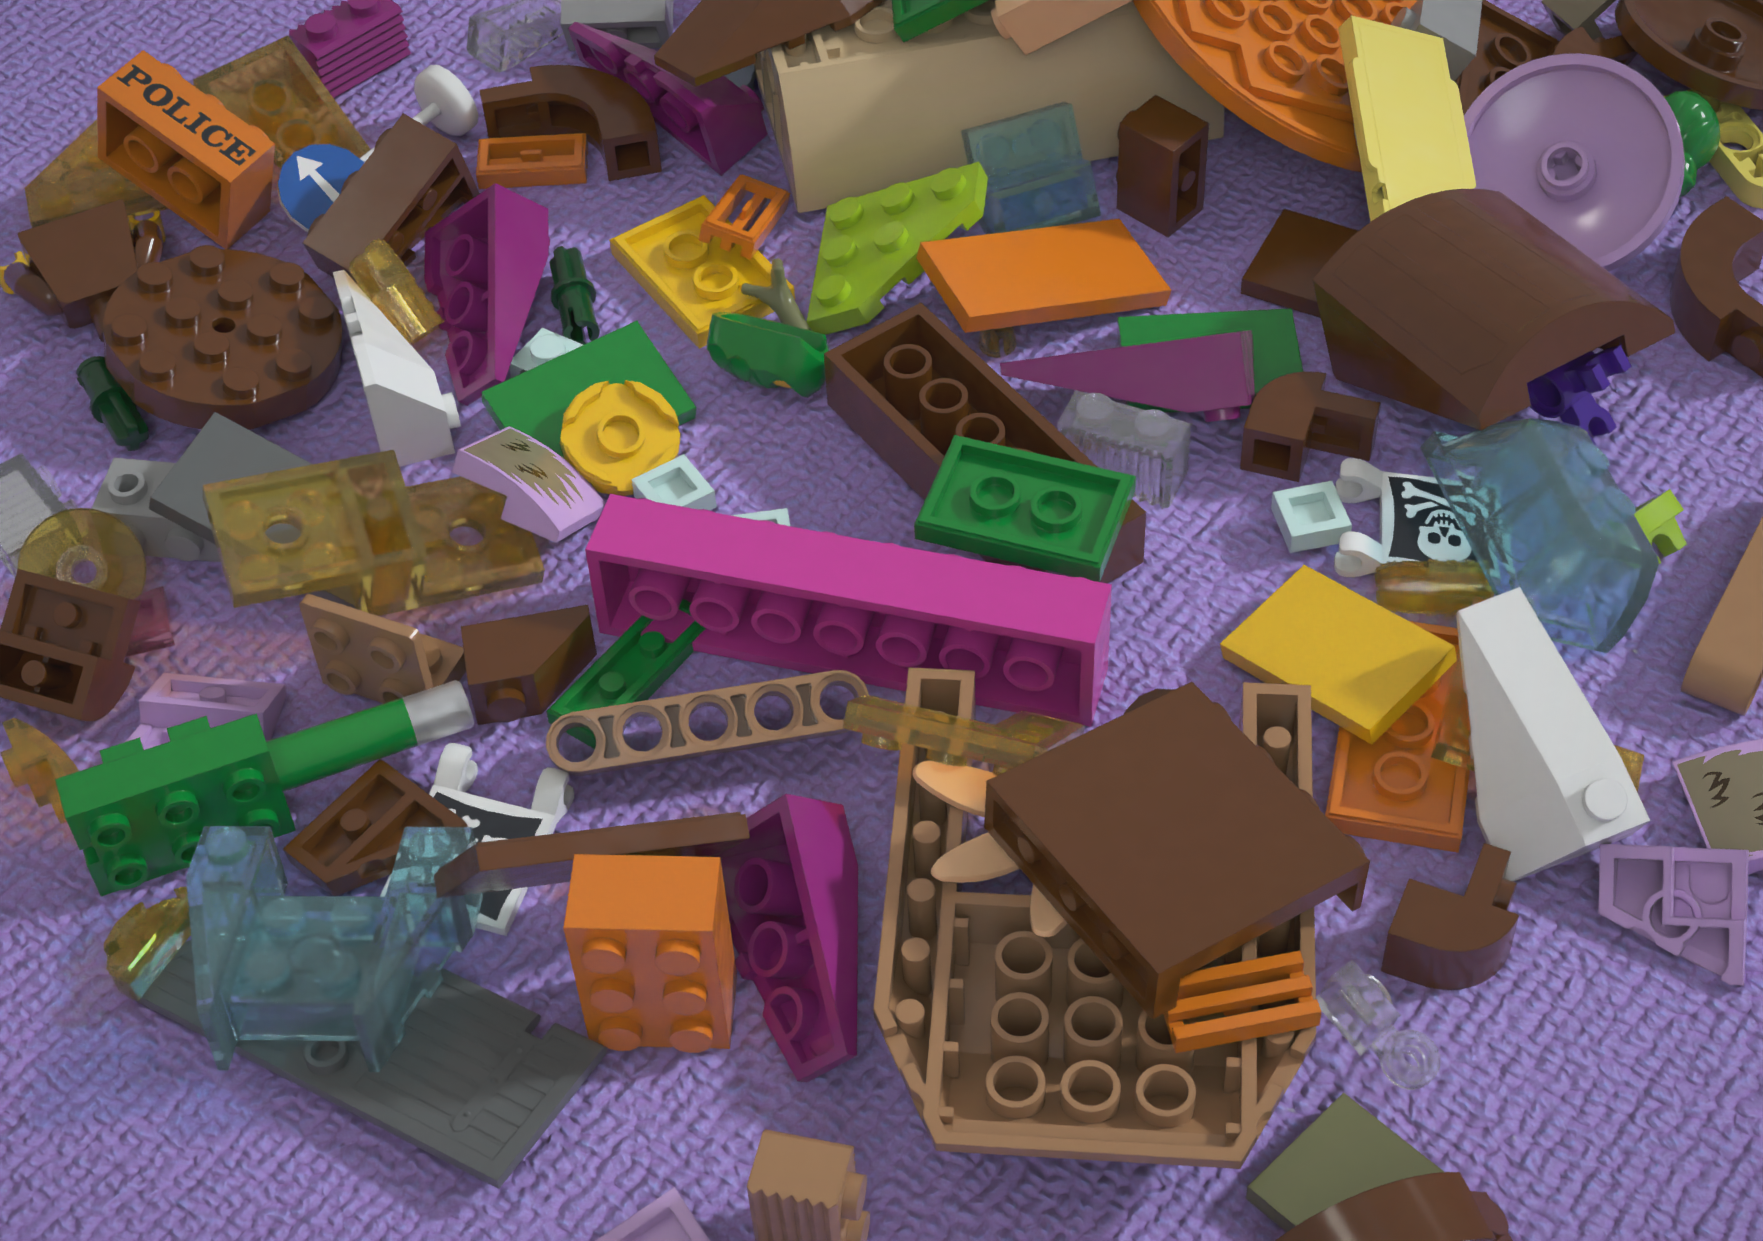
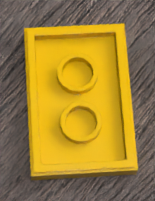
M705 195L609 240L611 254L699 349L707 345L712 313L730 312L763 318L774 312L759 298L741 293V287L744 283L761 287H769L771 285L772 264L758 250L750 260L740 256L742 246L735 244L729 252L719 248L721 238L715 236L709 244L699 241L702 223L715 207ZM727 219L725 223L732 225V223ZM786 279L787 285L795 299L794 286Z
M1303 565L1220 643L1222 656L1225 660L1265 683L1311 685V710L1371 745L1457 661L1454 645L1306 565Z

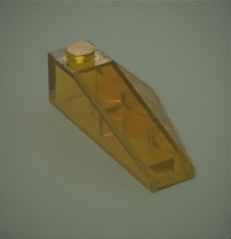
M288 35L193 79V86L205 94L215 96L223 103L227 110L248 125L260 128L275 143L274 164L280 169L294 152L309 145L331 144L349 150L358 158L371 150Z

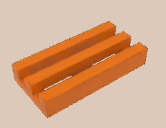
M586 133L479 139L476 167L478 188L487 189L494 183L505 188L586 184V169H588Z
M739 174L702 223L699 241L709 244L715 236L721 238L719 248L730 252L734 245L738 244L742 246L740 256L751 260L787 210L791 193ZM747 191L754 193L753 197L744 205L733 224H726L725 222L745 197ZM767 198L771 199L770 203L759 216L754 225L751 227L749 232L745 231L751 224L753 219L756 217V215L759 213V211L762 209L764 204L767 202Z
M1289 952L1195 970L1180 978L1177 1006L1163 1014L1175 1053L1320 1026L1321 1009L1318 1000H1313V986L1309 975L1304 974V960L1301 952ZM1293 998L1295 1000V1004L1249 1012L1252 1010V1006ZM1221 1012L1227 1016L1186 1025L1183 1023L1184 1019Z

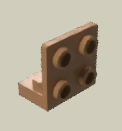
M306 594L299 603L322 682L338 693L344 695L357 694L384 704L454 680L460 681L466 672L464 649L461 646L421 634L414 627L311 594Z

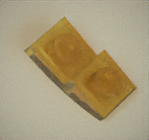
M17 718L2 722L12 748L4 750L0 754L15 788L28 784L39 807L51 803L60 824L67 822L55 779L78 772V768L56 743L33 726Z

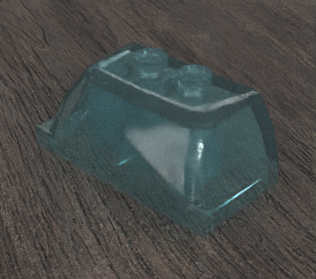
M1533 418L1499 422L1486 427L1482 431L1476 429L1461 437L1434 431L1420 449L1495 596L1520 587L1552 641L1608 653L1625 636L1646 603L1659 561L1653 547L1634 516L1636 511L1634 504L1620 491L1608 470L1610 465L1608 458L1594 445L1587 431L1576 425Z

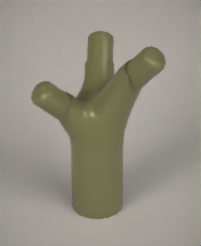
M776 258L772 261L771 285L769 287L755 286L748 283L742 285V294L759 298L777 314L781 323L811 330L787 285L781 259Z

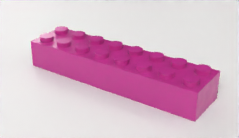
M615 494L609 495L585 548L599 633L621 637L643 615L654 620L641 632V636L649 631H657L664 636L665 642L673 643L696 621L706 629L692 642L693 651L812 674L844 670L857 675L865 684L906 691L909 667L975 670L976 705L1092 727L1108 670L1112 584L1091 581L1082 577H1068L1035 571L1021 566H1008L963 558L955 554H941L903 547L894 543H880L837 535L827 531L808 530L776 524L766 520H753L715 513L706 509L698 510L654 502L645 498L637 499ZM682 599L691 602L690 613L692 616L679 610Z

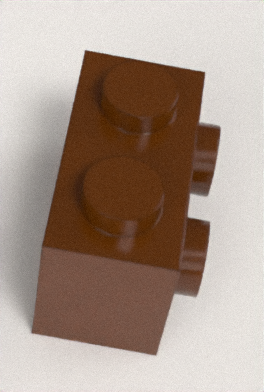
M1154 95L1138 109L1126 114L1120 122L1117 132L1119 153L1116 173V209L1168 238L1202 211L1204 205L1209 123L1158 95Z

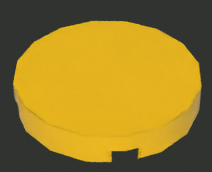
M625 380L624 384H609V381L599 382L576 395L565 411L560 446L564 459L587 479L596 491L620 496L633 495L631 479L678 457L680 445L679 422L675 410L659 392L640 382Z

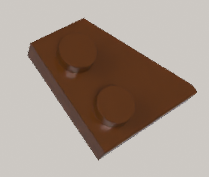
M379 759L283 848V851L293 866L331 896L337 897L465 844L473 836L466 821L385 761Z

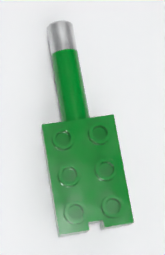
M457 680L269 741L265 739L257 714H252L210 728L207 716L167 728L170 742L144 750L139 737L99 750L103 764L55 779L65 819L79 850H83L86 865L100 896H104L119 890L135 888L146 881L184 868L197 867L211 859L252 845H262L276 837L294 832L296 828L284 795L285 791L470 729L474 725V719L463 686Z

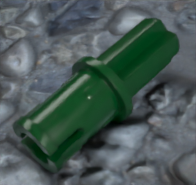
M559 246L554 249V257L549 261L554 287L551 290V302L559 310L563 328L562 335L585 345L587 341L584 327L587 326L590 341L598 339L600 334L593 308V303L596 300V290L593 283L587 280L581 252L576 247L566 249L563 246Z
M94 356L86 359L79 365L76 374L78 376L77 381L90 398L89 408L92 416L98 422L105 424L116 445L125 446L128 451L138 450L140 443L149 438V429L138 412L136 404L107 369L105 357Z

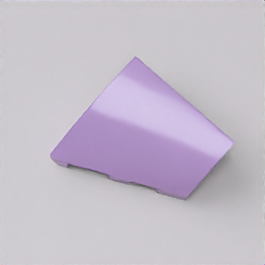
M1600 844L1598 914L1626 929L1629 928L1668 952L1681 956L1695 965L1722 976L1720 980L1729 985L1743 986L1746 959L1749 850Z

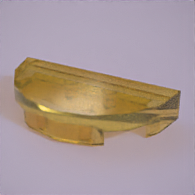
M208 887L176 888L174 891L177 897L163 900L147 909L144 903L140 902L115 923L104 942V951L107 955L106 969L120 993L137 1001L141 999L215 906Z

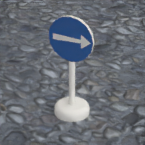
M429 65L417 75L414 83V92L422 111L413 117L414 120L423 125L432 122L441 131L454 136H462L477 125L478 112L476 104L469 91L453 73L440 65ZM331 144L309 145L294 152L282 165L277 182L279 202L289 219L308 232L313 221L319 215L325 214L341 194L342 186L348 176L355 171H359L373 153L374 148L360 158L347 149Z

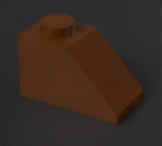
M588 605L461 626L468 687L478 725L511 722L519 718L542 714L597 655Z

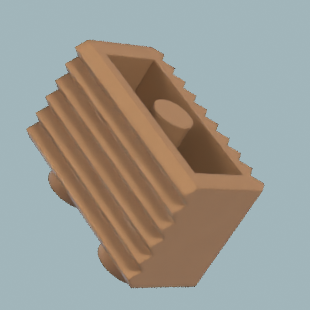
M765 1129L762 1132L747 1183L755 1241H867L870 1212L862 1210L867 1189V1175L856 1173L855 1154H853L854 1146Z

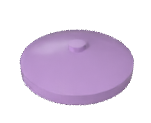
M1581 53L1558 54L1535 59L1510 70L1495 80L1476 98L1464 115L1476 180V187L1474 189L1500 191L1608 272L1627 263L1648 247L1663 230L1677 205L1681 194L1685 169L1684 147L1679 125L1670 105L1660 91L1648 79L1625 64L1609 58Z

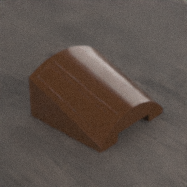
M1452 189L1427 194L1403 203L1380 215L1354 234L1312 279L1332 371L1337 380L1481 431L1531 406L1527 387L1528 382L1596 348L1605 350L1621 345L1625 355L1629 357L1675 333L1672 318L1500 191Z

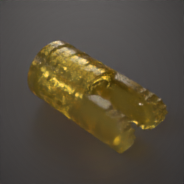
M374 239L364 248L365 252L362 255L358 254L349 263L350 274L357 281V285L411 346L428 336L445 322L441 315H438L432 302L426 298V293L417 285L412 273L408 271L399 256L394 253V249L385 240Z
M1427 559V561L1396 562L1394 560L1393 562L1387 561L1385 564L1381 563L1380 567H1376V573H1374L1376 587H1378V591H1376L1377 604L1394 613L1400 611L1401 613L1425 614L1426 616L1444 615V617H1454L1458 610L1494 597L1495 571L1493 561L1483 560V562H1475L1474 560H1464L1463 562L1446 559V561Z

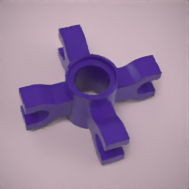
M1621 345L1607 348L1598 353L1590 351L1527 383L1531 403L1530 408L1547 418H1561L1564 438L1572 454L1587 452L1596 446L1595 441L1589 434L1588 426L1593 436L1609 434L1617 428L1610 413L1596 403L1591 393L1605 390L1610 385L1607 377L1625 373L1632 367Z

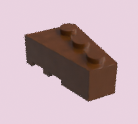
M403 113L392 128L385 130L380 135L373 153L359 171H355L348 176L342 186L341 194L327 212L319 215L313 221L308 230L307 237L302 243L318 269L333 278V272L345 270L371 300L416 259V252L411 249L425 237V232L446 218L461 203L466 204L480 193L457 144Z

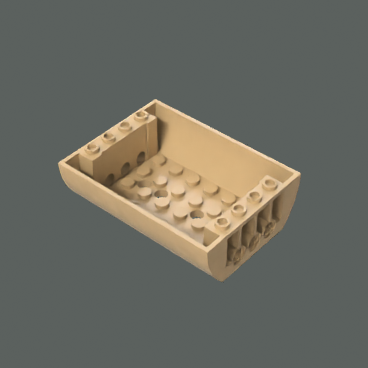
M885 0L851 26L834 31L827 25L805 34V44L789 50L782 43L759 52L754 64L757 82L798 213L825 209L827 205L837 203L847 197L862 196L886 189L895 183H907L938 174L947 168H958L975 162H980L988 179L1116 157L1119 153L1117 132L1120 122L1126 114L1138 109L1154 95H1158L1208 122V140L1223 138L1224 106L1199 86L1175 62L1142 19L1133 1L1025 56L1012 37L1006 40L997 30L991 15V9L996 7L995 0H989L906 42H903L894 30L892 0Z

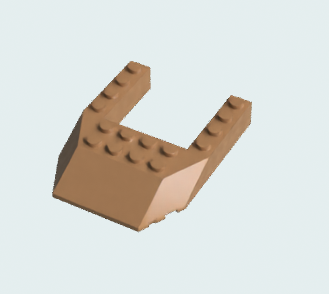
M909 667L873 1011L876 1023L935 1150L1241 1169L1316 1039V1026L1175 1053L1164 1015L1162 1014L1152 1020L1068 923L1056 935L1051 937H1041L1033 933L1030 923L1031 895L962 892V883L943 882L934 878L931 874V868L937 859L966 842L968 812L948 804L927 791L916 782L912 775V770L915 765L923 761H939L972 767L976 724L975 670ZM1243 682L1239 729L1255 745L1262 746L1270 754L1275 765L1299 789L1307 791L1313 797L1311 685ZM1314 907L1196 970L1300 951L1304 960L1303 971L1305 975L1310 977L1313 986L1312 997L1313 1000H1316ZM1293 998L1252 1006V1010L1249 1012L1295 1004V1000ZM1221 1012L1184 1019L1183 1023L1186 1025L1227 1016Z

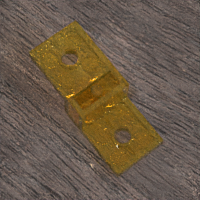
M394 450L203 485V501L233 608L349 585L356 609L381 616L543 582L545 569L532 532L501 519L507 499L506 495L461 476L405 486ZM289 524L297 528L301 536L291 543L281 544L270 540L265 532L273 525ZM458 527H471L482 535L483 540L472 546H464L454 541L450 536V532Z

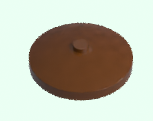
M1763 0L1618 1L1615 8V21L1618 29L1628 44L1652 66L1677 82L1709 97L1737 106L1763 110Z

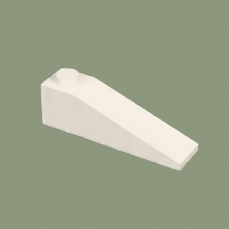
M345 270L333 272L385 470L455 453L450 429L461 427L452 392L441 395L432 368Z
M1515 588L1458 610L1456 620L1464 692L1467 694L1471 731L1469 735L1470 757L1474 760L1477 797L1475 798L1477 823L1487 844L1511 851L1505 879L1514 882L1596 850L1600 848V844H1611L1629 837L1646 825L1650 818L1621 756L1521 588Z

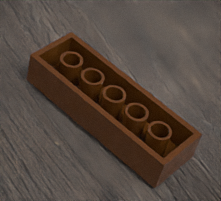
M921 302L824 353L827 404L924 501L954 435L1097 467ZM1133 499L1100 580L1102 583H1109L1144 562L1146 511ZM980 555L986 562L1008 566H1021L1030 570L1073 577L1048 570H1043L1031 566H1026L1014 562H1009L993 557Z

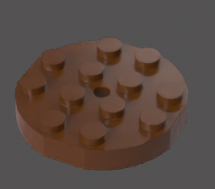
M203 245L194 248L189 253L161 262L145 263L114 291L104 312V357L107 369L137 406L163 420L190 428L202 429L214 412L251 430L306 411L328 392L338 375L341 365L342 320L338 308L299 265L254 252L219 249L215 246Z

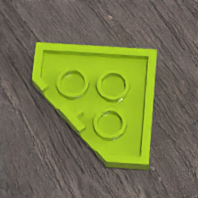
M980 162L958 168H947L938 174L907 183H895L886 189L858 197H847L837 203L827 205L806 321L811 330L827 335L868 324L884 309L880 299L898 282L902 280L910 285L924 272V269L916 259L920 242L946 239L959 226L968 231L984 215L988 177Z

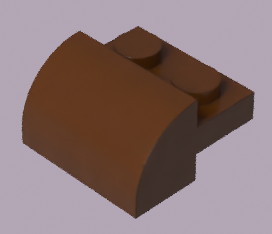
M18 569L0 628V697L82 721H96L107 715L126 691L136 667L124 663L141 602Z

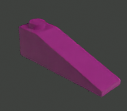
M576 21L568 27L581 62L591 69L611 74L631 85L647 102L654 121L720 176L768 135L761 113L764 110V105L758 95L748 86L741 85L738 87L727 77L722 76L695 87L655 65L654 55L657 50Z
M494 183L425 232L424 280L427 291L438 298L440 308L434 314L437 327L447 331L450 343L445 352V357L457 400L466 406L481 398L482 391L505 381L549 256L548 208L497 183Z
M1252 330L1000 363L1001 375L1187 413L1203 411L1205 422L1241 418L1240 406L1252 404L1255 398Z
M784 794L746 818L750 836L748 840L715 857L721 858L732 942L739 954L735 959L736 968L742 979L752 980L765 1003L762 1014L796 1080L798 1082H809L857 1056L858 863L842 804Z

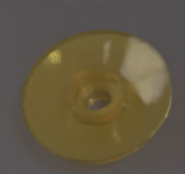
M90 508L64 510L38 524L29 534L21 548L17 570L22 569L139 601L143 593L147 575L144 551L131 529L113 515ZM82 561L93 562L97 569L95 578L86 584L78 583L74 578V569Z

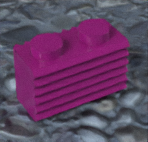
M392 0L341 1L340 6H332V10H324V13L314 14L305 21L304 25H298L297 29H290L289 38L301 85L327 103L412 54L408 48L409 43L406 40L408 36L404 31L406 27L403 24L404 18L401 15L403 11L400 6Z

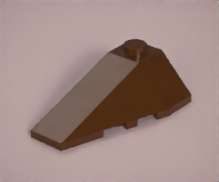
M701 0L655 53V65L697 87L755 64L757 53L784 43L790 50L805 44V34L827 25L834 31L851 26L885 0Z

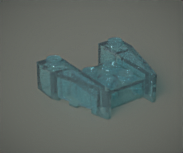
M204 826L186 875L197 1012L217 1069L229 1070L238 1040L360 1041L368 1071L380 1072L405 1036L404 1023L422 997L431 998L443 980L440 970L454 950L462 952L474 935L484 893L437 899L434 874L438 872L439 868L476 844L473 827H405L385 897L284 896L288 881L271 827Z

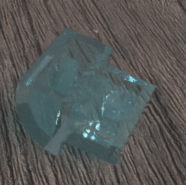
M1060 102L961 130L968 165L980 162L988 177L984 215L978 220L985 234L1069 225L1101 216L1091 161L1082 158L1071 103Z

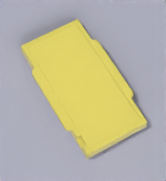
M1351 15L1338 30L1370 222L1403 203L1427 194L1452 189H1474L1476 187V180L1459 88L1453 80H1450L1443 38Z

